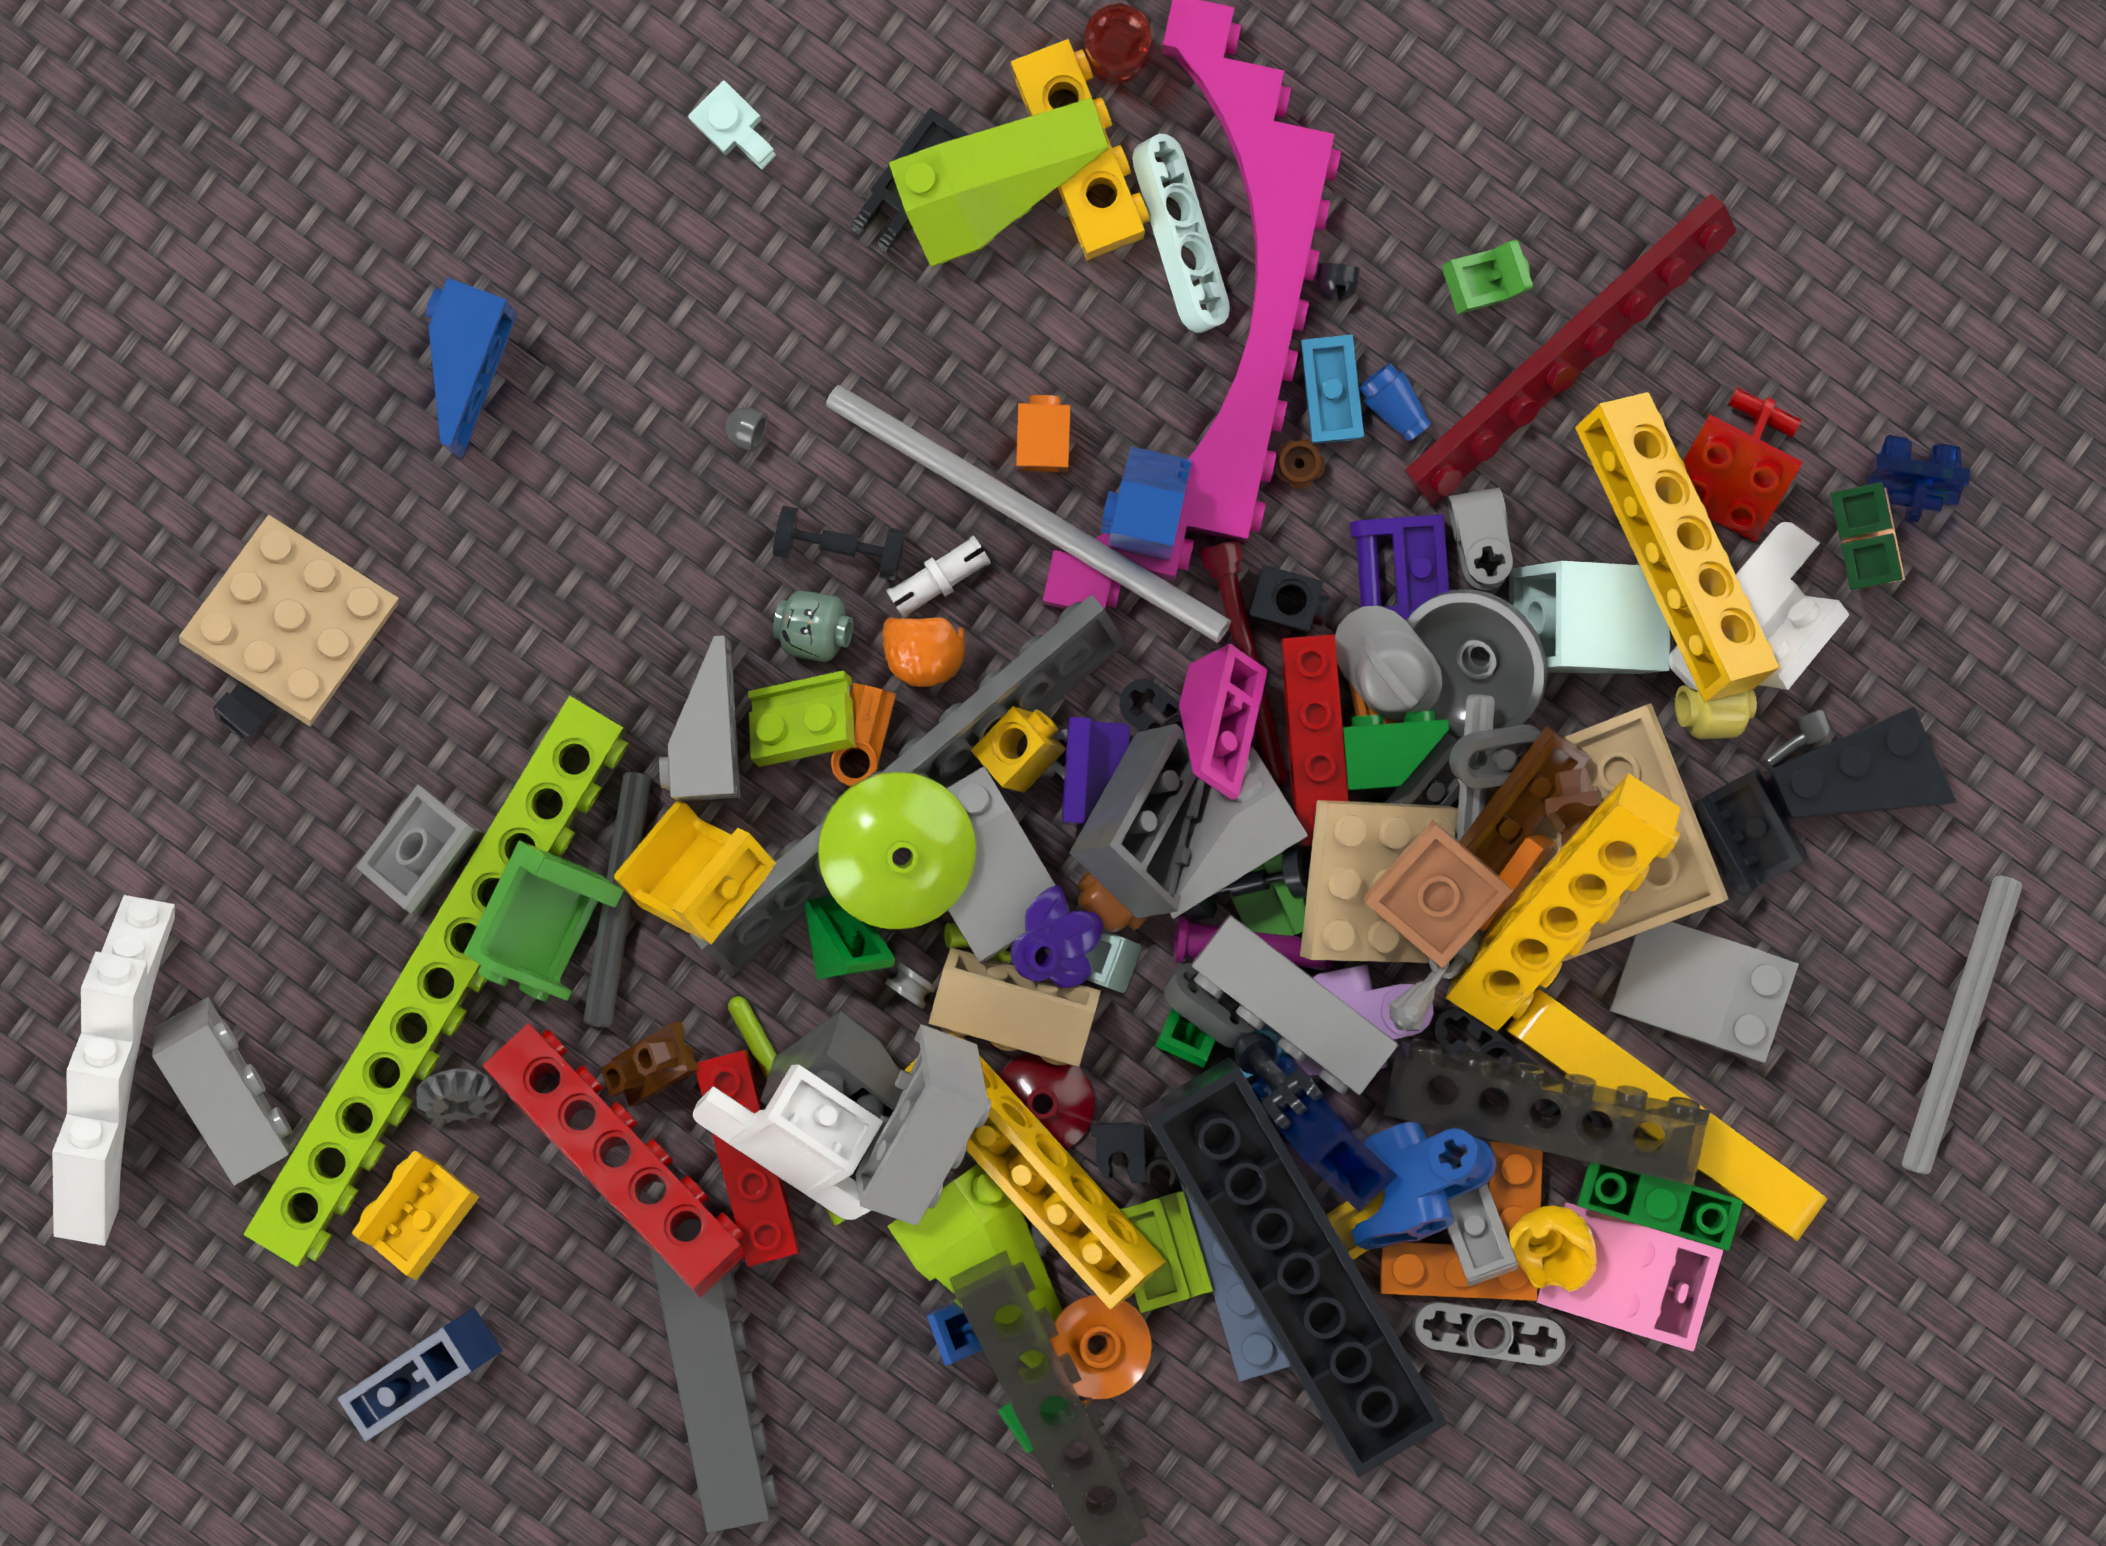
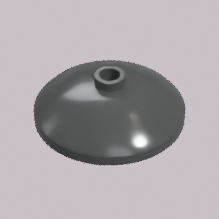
M1472 589L1451 590L1428 599L1407 619L1408 624L1431 651L1441 668L1443 685L1437 702L1429 711H1435V720L1448 719V734L1459 738L1464 736L1466 700L1468 695L1485 694L1494 698L1493 729L1522 725L1537 709L1544 695L1547 683L1545 651L1532 624L1510 603L1483 591ZM1477 647L1486 649L1490 659L1482 658L1477 652Z

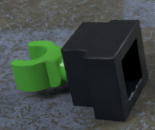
M242 682L230 694L226 692L213 707L215 719L250 748L277 717L276 707L268 699Z

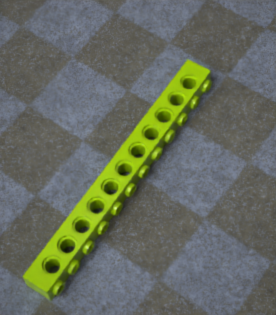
M569 695L243 1235L296 1267L304 1265L308 1258L314 1262L319 1259L332 1237L325 1230L334 1215L338 1214L343 1217L358 1195L359 1190L354 1188L353 1184L362 1169L371 1172L382 1156L386 1145L381 1143L380 1139L389 1124L398 1127L408 1113L413 1100L406 1096L417 1079L423 1081L428 1078L438 1063L440 1055L436 1054L434 1050L444 1034L451 1038L464 1020L467 1011L461 1008V1005L470 990L472 989L479 993L488 980L478 974L481 965L457 947L455 936L458 929L468 923L474 924L477 927L487 907L482 898L483 888L489 881L501 878L511 858L509 846L515 837L523 834L529 835L537 848L559 857L564 854L575 835V832L569 829L571 823L579 811L584 814L590 811L602 790V787L598 786L596 782L606 766L613 770L627 750L629 743L624 741L623 737L628 730ZM583 746L587 749L590 756L589 765L580 774H569L564 769L563 756L569 748ZM555 790L562 798V810L555 818L543 819L536 810V801L543 792ZM439 968L447 969L454 978V988L445 998L434 996L428 985L431 974ZM411 1013L420 1014L427 1023V1033L417 1043L409 1042L403 1036L401 1030L403 1020ZM386 1057L393 1059L400 1069L399 1080L390 1088L381 1086L377 1082L374 1073L377 1063ZM358 1102L367 1105L373 1115L370 1128L363 1133L352 1129L347 1118L349 1109ZM330 1147L340 1150L345 1157V1169L338 1177L327 1175L321 1167V1156ZM302 1192L311 1194L318 1203V1213L311 1222L300 1220L294 1212V1201Z

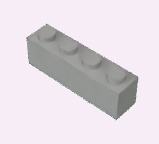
M1230 914L1191 963L1192 967L1199 972L1194 978L1197 984L1217 999L1220 998L1223 992H1226L1241 1004L1235 1011L1240 1017L1259 1031H1261L1265 1024L1273 1028L1283 1036L1277 1043L1283 1050L1301 1063H1303L1307 1056L1312 1058L1324 1068L1319 1077L1343 1095L1349 1088L1360 1095L1398 1046L1394 1039Z

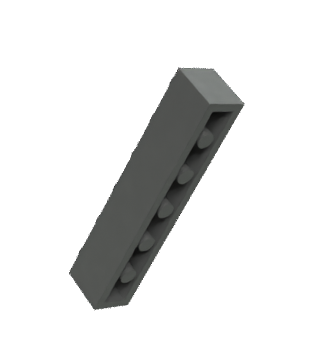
M694 1219L683 1221L676 1229L675 1238L682 1242L694 1240L700 1234L701 1222ZM650 1246L707 1533L769 1521L772 1516L771 1507L778 1506L779 1500L773 1474L764 1476L760 1455L768 1454V1444L763 1423H753L750 1404L758 1402V1395L753 1372L743 1373L739 1352L748 1351L742 1320L733 1322L729 1301L737 1300L732 1269L699 1298Z

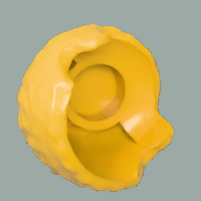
M1554 1205L1537 1208L1523 1215L1509 1232L1508 1240L1517 1264L1525 1271L1530 1282L1536 1288L1542 1289L1545 1286L1555 1285L1568 1292H1573L1584 1287L1596 1271V1248L1592 1231L1586 1225L1585 1220L1570 1208Z

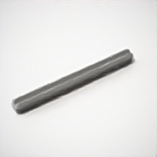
M2003 875L1993 878L1902 1160V1166L1907 1170L1923 1175L1931 1172L2022 890V883L2016 879Z

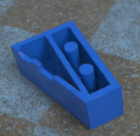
M1131 446L1119 493L1108 492L1104 509L1101 533L1110 535V548L1170 561L1190 472L1191 459Z

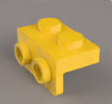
M414 1151L408 1159L402 1161L395 1168L392 1180L380 1196L364 1209L360 1222L352 1234L358 1240L375 1248L406 1276L417 1280L478 1200L479 1196L439 1162L418 1151Z

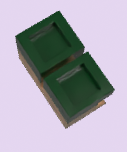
M1883 482L1831 492L1839 538L1843 541L1841 548L1850 590L1905 580L1887 489L1884 488Z

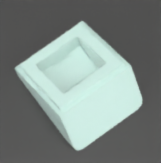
M1103 931L1098 944L1085 955L1092 968V975L1087 980L1125 993L1142 946L1126 938Z

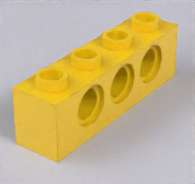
M1069 39L1011 61V73L1029 117L1053 110L1049 104V98L1057 90L1066 89L1073 92L1078 102L1092 98L1086 81L1093 79L1089 63L1082 49L1076 52L1073 51ZM1102 97L1093 101L1110 148L1065 184L1057 187L1086 261L1144 239L1145 229L1143 224L1150 222V217L1141 194L1138 192L1131 195L1124 176L1131 174L1125 153L1121 145L1112 147L1105 129L1111 127L1112 122ZM1104 184L1111 187L1116 194L1114 203L1106 208L1093 206L1086 196L1093 186Z

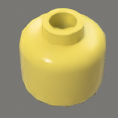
M1684 684V686L1678 688L1675 698V712L1678 723L1682 727H1686L1690 735L1698 739L1738 737L1745 731L1749 719L1754 718L1757 709L1756 696L1753 690L1704 703L1699 690L1690 689Z

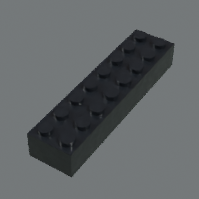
M1228 1057L1140 1110L1139 1112L1357 1478L1447 1425L1448 1422L1239 1066Z

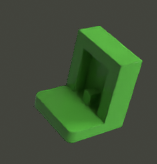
M1517 240L1508 241L1492 250L1453 259L1441 265L1457 314L1507 302L1533 287L1529 263L1522 254Z

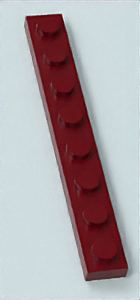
M1712 193L1406 468L1405 472L1419 495L1433 507L1444 496L1453 493L1470 472L1481 462L1493 457L1501 444L1520 427L1529 424L1536 417L1538 411L1559 392L1568 389L1574 383L1576 377L1595 359L1608 353L1615 341L1635 323L1643 321L1651 313L1653 307L1674 288L1683 285L1691 273L1709 256L1722 250L1728 243L1729 238L1737 232L1725 204Z

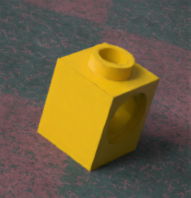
M1012 706L971 751L1002 787L1025 793L1066 748L1056 738L1055 734L1058 732V728L1047 715L1038 709L1031 712ZM1026 735L1027 748L1024 754L1019 757L1017 746L1020 739Z

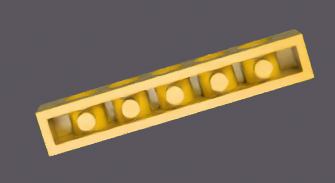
M1649 392L1600 403L1575 429L1704 703L1753 690L1780 667L1774 657L1772 647L1766 640L1753 613L1750 601L1744 594L1734 573L1729 557L1714 531L1706 508L1701 503L1686 472L1685 464L1679 457L1666 430L1661 414L1657 411Z
M1628 773L1481 938L1478 944L1480 948L1473 961L1466 963L1459 974L1452 977L1445 998L1495 1031H1498L1511 1016L1519 1019L1529 1007L1534 996V990L1539 985L1547 988L1553 982L1561 969L1563 958L1568 953L1574 957L1582 950L1590 937V929L1597 921L1604 925L1612 917L1620 903L1619 897L1626 889L1634 892L1642 884L1649 872V864L1656 856L1664 859L1672 851L1680 836V832L1675 830L1681 807Z
M952 1032L949 1033L950 1035H953V1036H955V1037H958V1038H961V1039H964V1040H965V1038H964L963 1036L960 1037V1036H956V1035H955L954 1033H952ZM979 1055L987 1098L990 1099L991 1106L984 1125L981 1128H975L969 1137L966 1151L1110 1310L1132 1296L1167 1261ZM916 1059L904 1071L911 1073Z

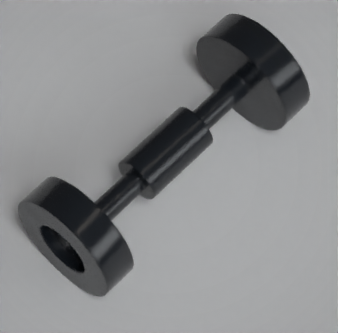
M782 506L774 539L773 556L789 559L794 539L820 544L819 550L853 557H855L856 552L882 557L879 578L895 581L903 549L905 530L889 527L885 547L858 542L859 536L824 529L822 534L796 529L799 508Z
M1304 845L1287 848L1284 850L1282 857L1283 871L1268 874L1265 869L1249 872L1187 911L1196 921L1213 918L1217 911V895L1231 892L1236 897L1269 890L1270 884L1281 881L1286 882L1289 892L1295 899L1306 898L1311 853Z

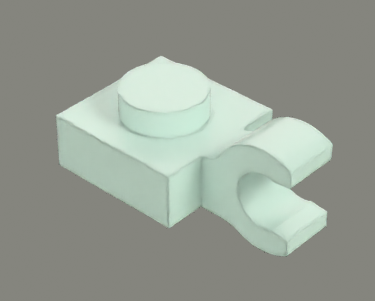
M724 80L687 116L689 121L725 156L737 145L761 170L776 157V154L773 152L774 149L753 130L762 120L761 116Z

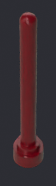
M1231 541L1199 550L1204 570H1210L1212 579L1217 578L1226 617L1231 620L1229 629L1234 647L1259 663L1237 573L1242 572L1240 562L1244 561L1240 541ZM1264 684L1254 730L1262 762L1279 787L1286 782L1287 773Z

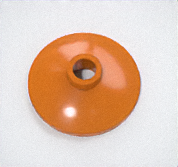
M1096 1294L1082 1297L1068 1305L1059 1314L1049 1334L1048 1356L1055 1375L1069 1390L1090 1399H1108L1128 1391L1143 1376L1151 1357L1152 1342L1147 1323L1139 1311L1125 1300L1110 1310ZM1094 1335H1102L1105 1340L1103 1349L1098 1353H1091L1088 1350V1341Z

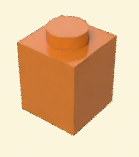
M1032 395L1029 396V404L1018 403L1017 471L1068 473L1070 405H1060V397Z

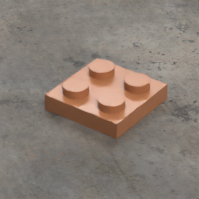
M1432 819L1362 898L1364 903L1443 969L1513 892V889Z

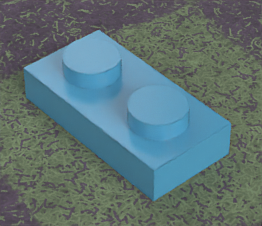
M1353 334L1301 340L1300 346L1312 444L1363 439L1364 431Z

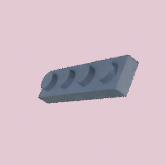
M1180 1181L1239 1382L1289 1367L1287 1360Z

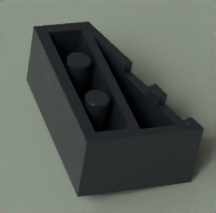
M1915 707L1903 710L1762 772L1766 783L1787 819L1957 803Z

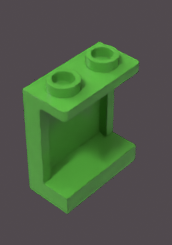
M519 840L464 954L481 965L478 974L490 981L506 986L509 979L520 983L519 990L541 1001L546 1002L549 995L568 1001L572 991L560 983V978L598 901L616 908L624 889L598 872Z

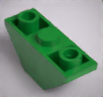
M1591 1155L1576 1206L1729 1251L1743 1200Z

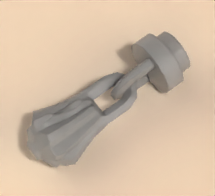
M1478 932L1453 957L1455 960L1450 967L1448 962L1442 969L1429 958L1432 972L1424 982L1416 983L1389 1004V1018L1393 1021L1396 1029L1420 1031L1427 1010L1434 999L1435 987L1440 979H1450L1458 975L1466 963L1473 961L1480 948L1478 944L1481 941V936Z

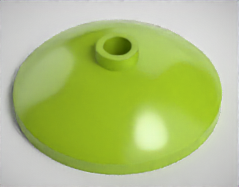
M885 772L870 776L854 784L832 805L820 831L818 859L821 874L828 890L845 911L872 926L886 929H906L923 925L938 918L949 910L961 897L968 886L974 870L976 840L967 812L959 800L944 786L933 779L916 773ZM901 847L908 848L911 852L909 861L903 865L893 863L892 856L895 850Z

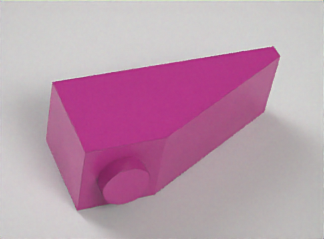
M1228 644L1188 665L1179 709L1193 774L1233 800L1240 795L1268 669L1232 644Z

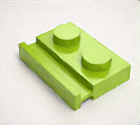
M843 670L748 691V698L752 701V712H749L751 760L758 767L855 747L853 699L850 697L849 686L852 685V678Z
M1183 1190L1120 1209L1167 1261L1135 1292L1140 1313L1213 1291Z

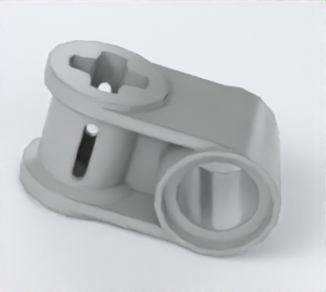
M1500 487L1448 496L1450 523L1454 539L1457 542L1465 581L1472 588L1479 591L1497 589L1505 581L1513 567V557L1508 537L1507 513ZM1482 554H1488L1490 561H1498L1500 564L1493 572L1492 577L1487 576L1485 569H1476L1475 567Z

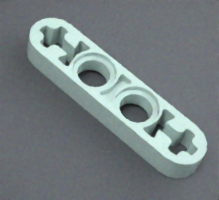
M1158 134L1137 145L1132 157L1133 166L1180 319L1189 330L1195 333H1203L1226 321L1230 311L1229 300L1184 152L1180 144L1173 137L1167 134ZM1155 157H1160L1162 162H1157ZM1169 181L1170 185L1164 188L1162 184ZM1167 197H1171L1178 203L1181 209L1180 221H1177L1169 214L1166 207ZM1182 246L1189 248L1193 252L1196 259L1195 270L1188 268L1183 262L1181 256ZM1199 279L1200 284L1193 286L1192 281ZM1200 304H1205L1207 310H1202Z

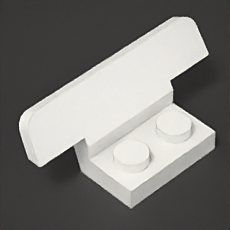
M1790 522L1778 524L1735 574L1744 594L1750 601L1753 613L1766 640L1771 645L1774 657L1780 667L1759 685L1789 690L1849 616V613L1839 600L1805 596L1798 585L1791 580L1820 543ZM1676 646L1669 655V666L1690 689L1698 690L1678 646Z
M791 1065L766 1109L759 1110L755 1114L714 1086L697 1102L693 1118L698 1124L837 1216L847 1220H854L871 1211L860 1206L857 1183L849 1176L855 1171L883 1121L802 1066Z

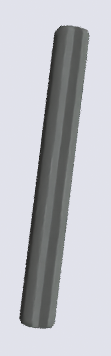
M626 772L623 775L607 872V879L618 886L620 885L615 881L614 874L638 847L643 838L652 783L651 777L643 773ZM625 890L616 908L602 903L583 1018L584 1023L589 1026L608 1028L613 1022L632 898Z

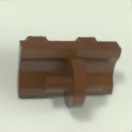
M1584 768L1556 773L1557 797L1545 799L1546 814L1561 834L1562 847L1604 801L1598 786H1591L1590 774Z
M681 1021L667 1024L612 1058V1062L602 1067L601 1072L611 1096L625 1095L629 1107L641 1105L674 1084L684 1081L692 1073L699 1070L696 1060L693 1059V1049L689 1045L684 1044V1028Z

